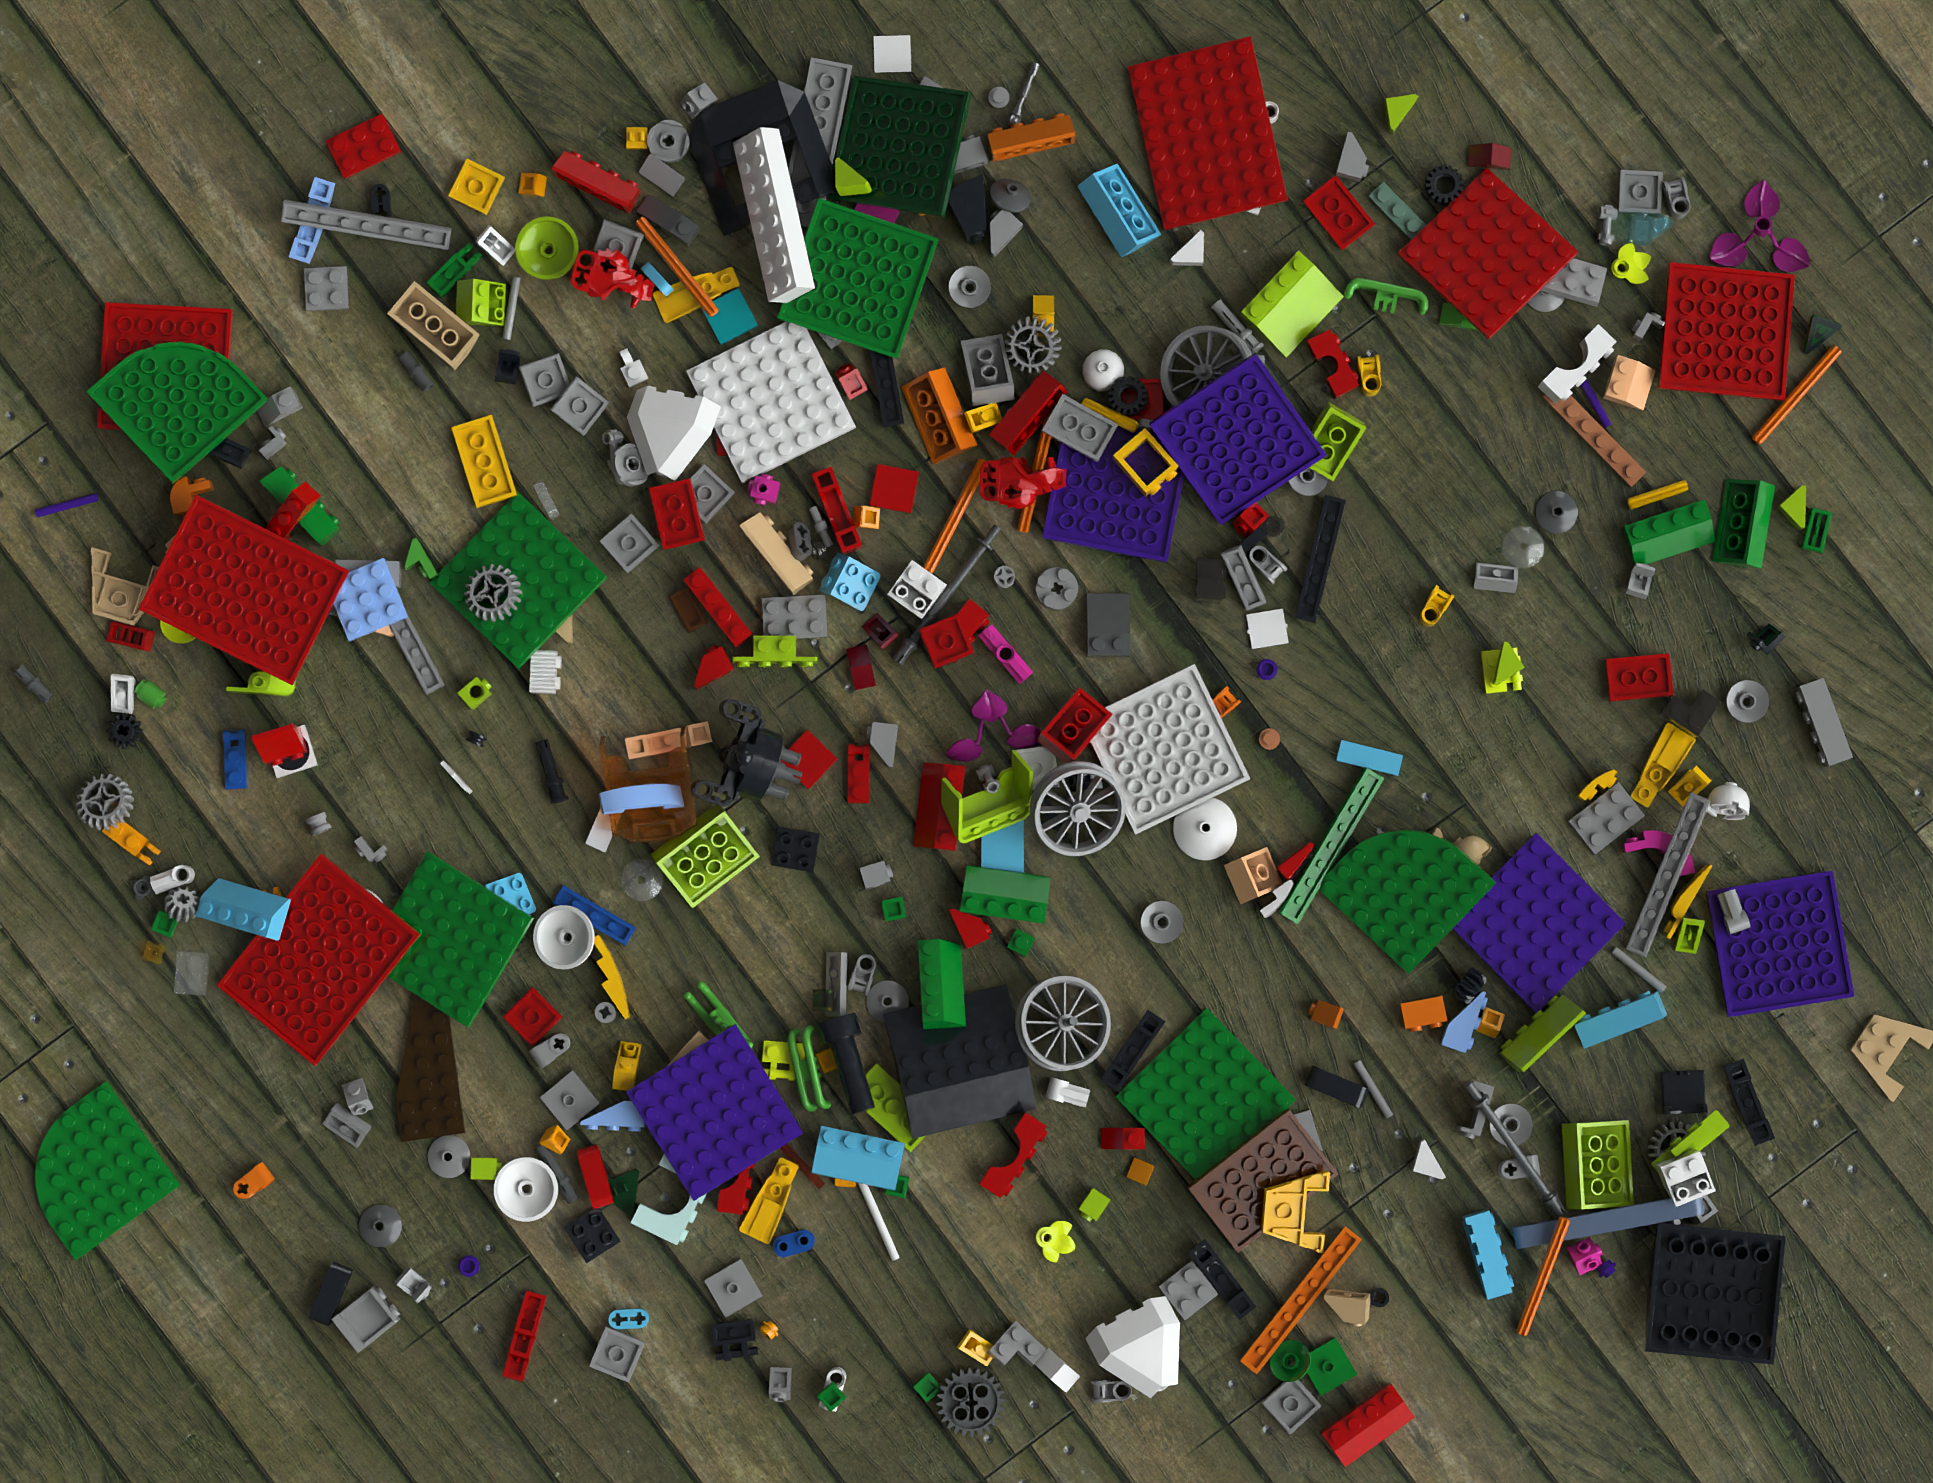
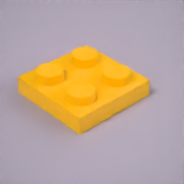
M466 159L448 197L487 216L505 177Z

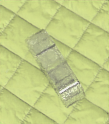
M540 480L533 484L550 519L552 520L560 516L544 482Z

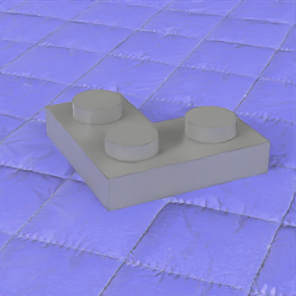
M1015 1321L987 1353L1002 1367L1006 1365L1015 1353L1032 1367L1047 1349Z

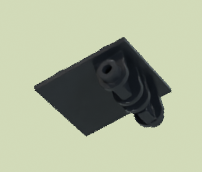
M778 826L772 866L814 873L820 833Z
M600 1208L590 1210L564 1227L586 1264L621 1242Z

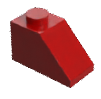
M715 645L705 651L707 654L702 657L694 683L697 690L734 671L722 646L718 648Z
M954 908L949 910L967 949L990 939L989 934L992 931L987 921L983 922L981 918L960 912Z
M1101 1128V1149H1145V1128Z

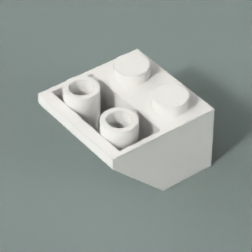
M912 560L887 595L923 619L943 593L947 584Z
M1697 1149L1655 1164L1662 1183L1675 1207L1715 1192L1702 1154Z

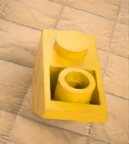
M620 1042L614 1068L612 1089L628 1091L635 1086L642 1044Z

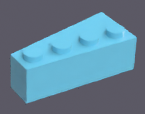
M1650 991L1637 995L1638 999L1633 1001L1626 999L1619 1002L1618 1007L1610 1009V1006L1598 1010L1599 1014L1591 1017L1590 1014L1583 1016L1575 1024L1583 1048L1585 1049L1663 1019L1667 1012L1658 991L1651 994Z
M1484 1209L1461 1216L1485 1299L1489 1300L1512 1293L1511 1287H1514L1511 1274L1507 1275L1505 1267L1508 1266L1505 1254H1502L1500 1250L1502 1244L1499 1234L1495 1232L1493 1214L1489 1210Z

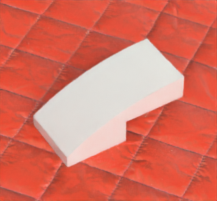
M1293 880L1287 881L1273 891L1277 899L1260 910L1264 918L1272 915L1285 902L1295 883Z

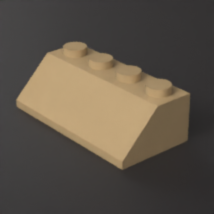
M415 281L387 313L395 322L454 370L467 357L480 336L479 333Z
M759 512L739 525L740 529L794 596L813 581L811 575L814 573L807 564L802 565L800 561L792 556L790 549L785 544L787 541L786 537L780 530L776 533L772 528L774 522L767 514L763 516Z

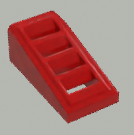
M111 621L106 641L150 652L155 631ZM118 627H121L119 638L117 640L115 639ZM129 629L128 635H127V640H126V642H125V641H124V638H125L126 630ZM135 631H137L135 644H133L132 642L134 639Z
M1312 842L1307 843L1277 866L1276 869L1286 881L1292 877L1314 846Z

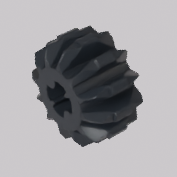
M123 713L122 719L119 715H115L117 722L109 721L113 729L106 730L107 733H113L108 740H116L114 743L115 747H119L122 743V749H127L128 743L131 747H135L133 740L141 741L137 733L142 734L144 732L142 729H137V727L141 726V721L134 723L136 716L132 715L128 719L127 713ZM123 726L129 728L127 736L120 733L123 731L121 729Z
M1470 968L1453 989V995L1461 1002L1469 1004L1486 983L1487 978L1479 970Z

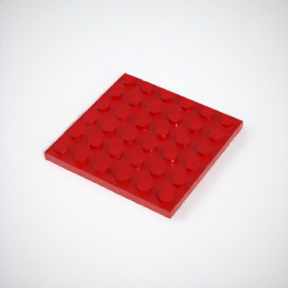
M1488 168L1398 252V256L1488 340L1578 254L1577 249Z
M1670 262L1668 264L1664 313L1665 325L1663 326L1658 389L1784 401L1795 275Z
M105 302L100 379L118 363L136 351L161 343H193L204 346L216 353L218 352L230 360L233 310ZM98 406L97 428L121 430Z

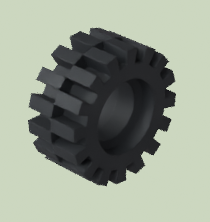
M1445 165L1437 166L1429 172L1424 184L1425 193L1428 194L1427 197L1433 200V203L1436 204L1437 202L1440 203L1439 205H1448L1456 197L1460 196V193L1463 191L1464 180H1462V175L1458 173L1456 168L1454 170L1450 165L1448 167ZM1446 177L1451 181L1452 189L1449 192L1442 193L1438 191L1436 181L1439 178Z
M1124 376L1121 377V380L1117 379L1115 385H1111L1109 401L1116 412L1124 416L1133 417V414L1138 415L1139 411H1144V406L1148 404L1147 398L1149 399L1146 387L1139 379H1134L1132 376H1128V378ZM1126 389L1136 391V400L1131 404H1125L1121 401V394Z

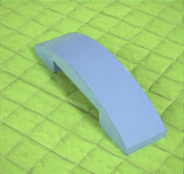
M314 177L308 196V204L330 207L335 183ZM300 225L289 258L310 264L323 229Z
M637 785L599 793L602 814L623 813L626 809L663 806V809L684 807L681 788L678 785Z

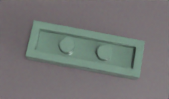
M1385 182L1368 196L1410 241L1426 226Z

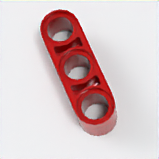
M598 1144L578 1149L577 1155L593 1209L613 1204L614 1198Z

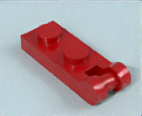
M848 744V803L869 804L870 744H863V746ZM855 754H863V761H855Z

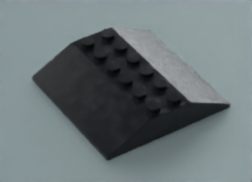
M1007 984L964 994L966 1027L923 1029L922 1005L883 1014L912 1139L1037 1109L1027 1056L1018 1042V1036L1015 1031L1016 1013Z
M1657 1223L1650 1263L1646 1304L1645 1351L1774 1365L1786 1236Z

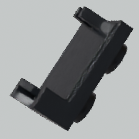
M1704 1070L1661 1072L1663 1114L1708 1113L1705 1097Z

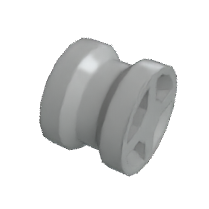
M1001 566L996 569L994 581L998 587L1008 588L1014 583L1015 573L1010 567Z
M325 812L306 819V823L311 827L312 836L332 828L326 821L327 815Z
M610 1002L598 1004L595 1009L597 1020L602 1023L612 1022L617 1016L616 1007Z

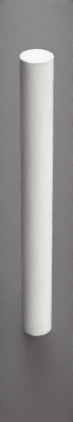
M858 1183L891 1260L899 1259L898 1252L868 1185Z

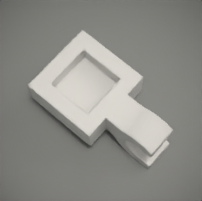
M627 348L620 351L626 366L620 369L629 388L648 380L649 378L640 359L633 362Z

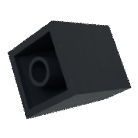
M980 174L951 189L947 207L967 245L971 242L975 245L983 241V236L986 235L984 177Z

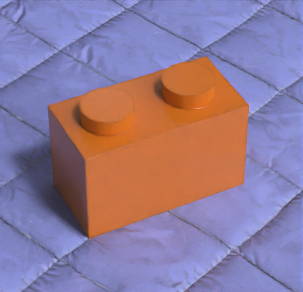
M1443 996L1399 1004L1403 1028H1409V1032L1422 1030L1421 1026L1429 1024L1430 1028L1443 1026L1442 1022L1447 1021Z

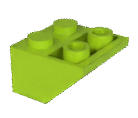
M479 279L457 281L456 315L468 325L504 326L506 284Z

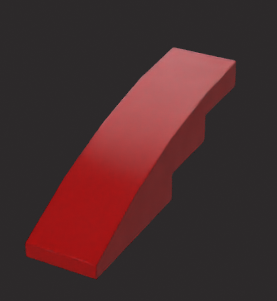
M526 1291L508 1352V1358L502 1375L503 1378L523 1383L547 1296Z

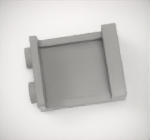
M1472 1081L1481 1095L1488 1094L1489 1100L1487 1103L1489 1105L1494 1087ZM1480 1107L1475 1108L1469 1128L1456 1126V1130L1460 1131L1459 1135L1474 1139L1475 1135L1480 1136L1486 1115Z
M375 1286L371 1287L345 1310L331 1319L358 1353L401 1320L398 1317L400 1312L393 1304L389 1305L386 1302L385 1298L387 1296L380 1287L377 1289Z

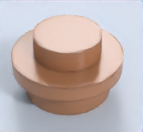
M1265 729L1259 735V743L1264 749H1274L1280 743V735L1274 729Z

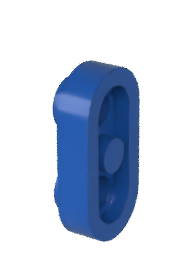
M800 1230L782 1235L775 1239L773 1250L780 1257L805 1252L814 1246L815 1237L809 1230ZM807 1237L808 1243L805 1245L801 1244L800 1238ZM782 1242L786 1243L788 1246V1248L785 1251L781 1250L779 1247L780 1243Z

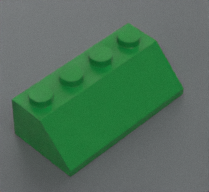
M281 466L260 480L262 485L281 504H283L291 491L299 486L294 480L297 476L289 468L285 470ZM318 499L313 508L302 517L299 523L324 547L342 529L338 526L340 521L332 513L328 516L324 511L326 506Z
M1726 479L1712 562L1745 568H1762L1775 485L1761 480Z
M1705 499L1625 525L1621 528L1633 564L1653 563L1715 542L1712 518Z
M967 865L960 912L1044 924L1051 877Z
M941 939L918 940L923 1029L966 1027L961 945Z

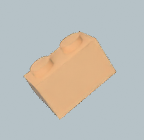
M1617 355L1613 362L1603 399L1643 411L1656 370L1639 361Z
M1268 847L1224 865L1240 904L1269 893L1283 885Z

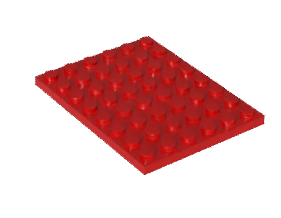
M1251 36L1128 66L1165 231L1288 201Z
M195 495L139 610L293 685L350 571Z
M323 854L317 857L286 897L291 899L279 941L256 935L217 984L221 990L314 1066L318 1065L421 935Z

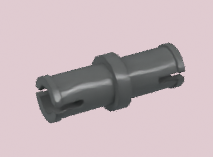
M409 351L399 357V361L409 371L408 375L411 379L414 378L423 389V392H427L435 385L424 372L425 368L417 363Z
M21 665L14 672L13 675L26 686L29 692L32 691L42 703L45 704L54 695L24 665Z

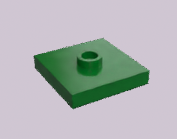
M1336 1337L1310 1352L1311 1364L1307 1374L1320 1396L1357 1375Z

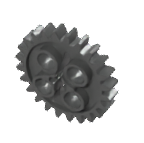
M968 1366L966 1373H964L959 1368V1375L956 1376L955 1373L951 1372V1380L946 1377L944 1378L947 1383L946 1386L939 1385L943 1392L936 1393L941 1400L936 1401L935 1404L942 1408L938 1409L937 1413L944 1414L940 1420L942 1422L948 1420L946 1427L949 1429L954 1426L953 1432L955 1434L960 1429L962 1436H965L967 1431H969L971 1437L974 1436V1431H977L981 1436L983 1428L989 1432V1424L997 1425L994 1418H1002L998 1411H1004V1407L1000 1403L1005 1402V1399L999 1397V1395L1003 1394L1004 1391L1002 1389L997 1390L1000 1386L999 1382L992 1383L995 1378L993 1375L987 1378V1370L980 1374L978 1367L972 1372ZM968 1383L972 1384L971 1397L975 1401L971 1404L973 1414L971 1421L969 1420L970 1407L965 1403L969 1401ZM983 1385L986 1387L985 1393L980 1396L976 1395V1388ZM957 1387H964L965 1391L962 1396L957 1397L954 1395V1390ZM979 1407H985L987 1410L986 1414L982 1417L976 1416V1411ZM958 1408L965 1409V1415L961 1418L955 1417V1411Z

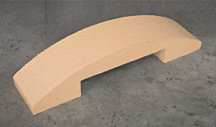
M708 721L662 732L625 738L629 760L712 742Z

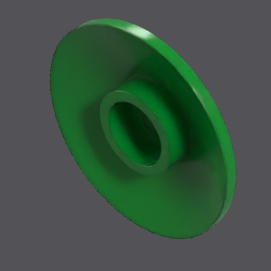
M1296 1340L1282 1342L1270 1357L1272 1373L1276 1378L1284 1382H1295L1301 1379L1307 1373L1311 1364L1308 1348ZM1296 1360L1295 1364L1290 1366L1291 1361Z

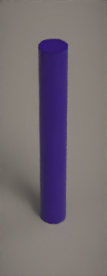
M1586 379L1580 386L1603 427L1606 428L1612 424Z
M93 493L35 509V513L38 518L99 501L98 494Z

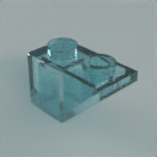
M1638 212L1630 218L1627 243L1648 246L1674 225L1675 220L1669 219V216L1657 215V218L1648 217L1649 214Z

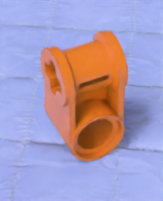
M1228 686L1213 698L1221 718L1241 703L1240 699L1237 700L1230 693Z
M261 1162L234 1184V1194L239 1198L248 1199L271 1184L275 1178L266 1165ZM241 1184L249 1186L247 1194L239 1192L242 1189Z

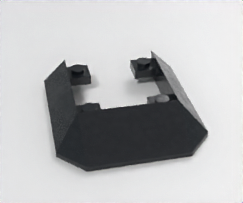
M776 80L705 108L697 115L688 135L690 146L724 236L744 229L743 227L750 225L751 222L746 202L735 206L722 168L737 163L733 141L746 136L760 127L779 129L782 145L798 139L812 176L793 184L801 205L838 192L835 187V171L804 91Z

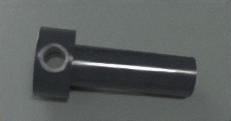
M856 1013L838 1016L816 1024L821 1045L831 1046L851 1115L874 1109V1101L854 1038L862 1034Z

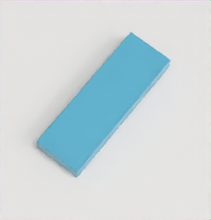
M1341 740L1336 761L1398 776L1403 755Z

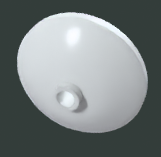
M1210 798L1177 814L1173 823V833L1177 845L1185 854L1198 860H1212L1222 856L1230 849L1236 838L1237 824L1233 812L1225 803L1216 798ZM1203 824L1209 825L1210 829L1208 832L1202 830Z
M567 905L552 907L540 916L535 925L533 933L534 947L542 961L553 968L571 969L577 967L588 958L593 949L594 929L586 914L578 908ZM568 934H571L572 939L570 941L567 940Z
M531 1157L517 1158L507 1163L499 1171L494 1183V1196L497 1205L508 1217L522 1222L534 1221L545 1216L554 1206L558 1196V1183L554 1172L544 1162ZM524 1185H529L531 1190L530 1192L525 1193L522 1187Z

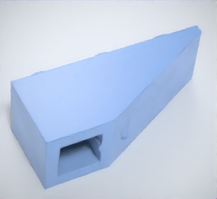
M1481 991L1446 1024L1439 1045L1462 1053H1466L1467 1049L1471 1050L1474 1038L1471 1037L1473 1030L1478 1029L1481 1018L1478 1017L1480 1009L1484 1010L1487 1003L1486 992Z
M632 1101L620 1102L580 1122V1125H585V1129L598 1130V1126H607L606 1130H619V1126L628 1127V1131H641V1127H646V1123Z

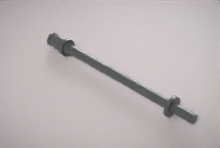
M994 524L983 540L979 537L976 539L979 543L978 547L911 637L902 640L903 644L895 655L892 656V659L903 666L912 651L917 650V641L921 637L919 629L931 624L986 549L992 551L993 548L990 546V543L1001 530L1000 527Z
M1472 1081L1468 1082L1465 1088L1474 1099L1472 1107L1481 1108L1543 1194L1542 1202L1544 1205L1549 1206L1557 1219L1564 1217L1563 1212L1567 1214L1568 1210L1559 1200L1558 1193L1550 1191L1487 1103L1489 1100L1488 1094L1481 1095Z

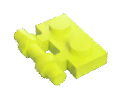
M1512 648L1516 653L1517 657L1519 658V660L1521 661L1520 656H1518L1517 648ZM1500 649L1481 651L1485 694L1507 692L1506 683H1513V691L1522 690L1521 681H1523V677L1520 675V671L1500 684L1493 685Z
M764 1041L762 1062H771L770 1069H763L770 1080L784 1078L788 1079V1081H795L788 1042ZM796 1043L799 1058L803 1060L805 1059L803 1044ZM777 1063L790 1064L789 1070L777 1069Z

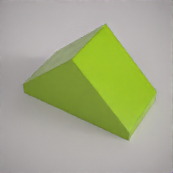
M1411 94L1385 99L1384 106L1388 130L1391 134L1396 130L1419 96Z
M839 157L835 160V187L840 196L867 194L872 191L865 178Z
M1806 485L1796 489L1777 507L1797 530L1805 528Z
M1505 641L1501 644L1493 685L1500 684L1525 668L1510 644Z
M1682 918L1678 925L1675 951L1697 953L1705 924L1704 920Z

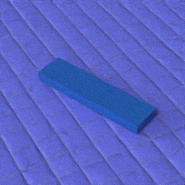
M562 885L552 902L556 906L567 905L578 908L586 914L595 929L624 946L627 945L636 930V927L564 885Z

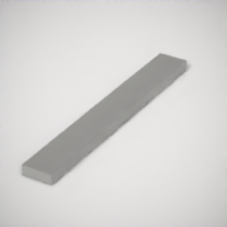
M289 200L283 201L281 222L445 250L449 249L452 230L450 227Z
M1690 792L1627 944V950L1643 957L1647 956L1711 800Z

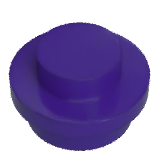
M1270 659L1261 660L1256 667V673L1263 680H1271L1277 674V665Z
M467 1255L459 1261L458 1268L462 1275L472 1277L478 1273L480 1263L476 1257Z
M1609 1259L1597 1269L1598 1276L1600 1278L1604 1276L1607 1279L1616 1271L1614 1267L1617 1264L1615 1262L1612 1263Z

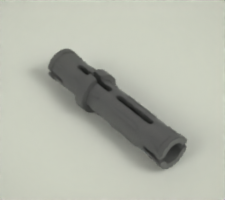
M542 1145L536 1148L535 1151L542 1162L547 1164L554 1172L558 1188L566 1199L567 1204L580 1198L570 1183V1177L566 1176L551 1150Z

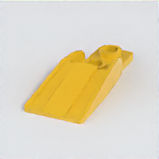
M728 267L714 274L704 273L693 276L712 301L721 296L722 293L737 288L740 285L733 267ZM681 281L670 285L674 290L668 296H665L660 290L653 293L665 323H669L701 307Z
M1666 723L1639 777L1640 780L1630 797L1644 807H1649L1657 792L1662 790L1675 774L1695 743V738L1676 726Z
M1706 863L1677 894L1670 909L1671 915L1675 918L1673 921L1669 920L1664 928L1666 938L1671 939L1712 868L1711 864Z
M783 1157L779 1158L772 1175L768 1177L743 1220L739 1228L740 1232L763 1243L770 1244L784 1211L792 1186L791 1183L799 1168L798 1164Z

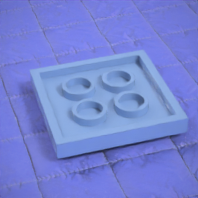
M385 558L349 572L334 602L335 609L349 642L408 618Z

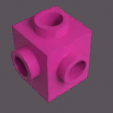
M761 474L760 477L755 476L754 480H750L747 492L750 493V498L754 499L753 502L766 506L767 502L775 505L781 484L778 481H774L772 476ZM762 487L767 488L765 492H760Z
M1590 1237L1567 1248L1571 1262L1579 1275L1603 1265L1600 1258L1603 1253L1598 1243L1593 1244Z

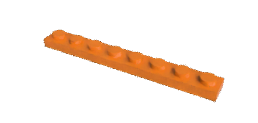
M1346 1226L1342 1228L1243 1355L1240 1362L1258 1374L1362 1240Z

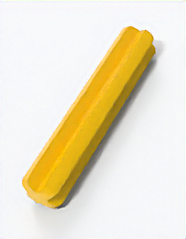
M1084 398L1081 403L1132 433L1136 432L1139 426L1137 421L1091 399Z
M1683 480L1628 498V507L1632 510L1687 492L1689 490L1688 484Z

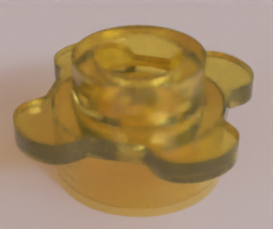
M152 941L146 942L142 959L145 962L153 961L157 965L163 962V952L166 951L165 945H157Z

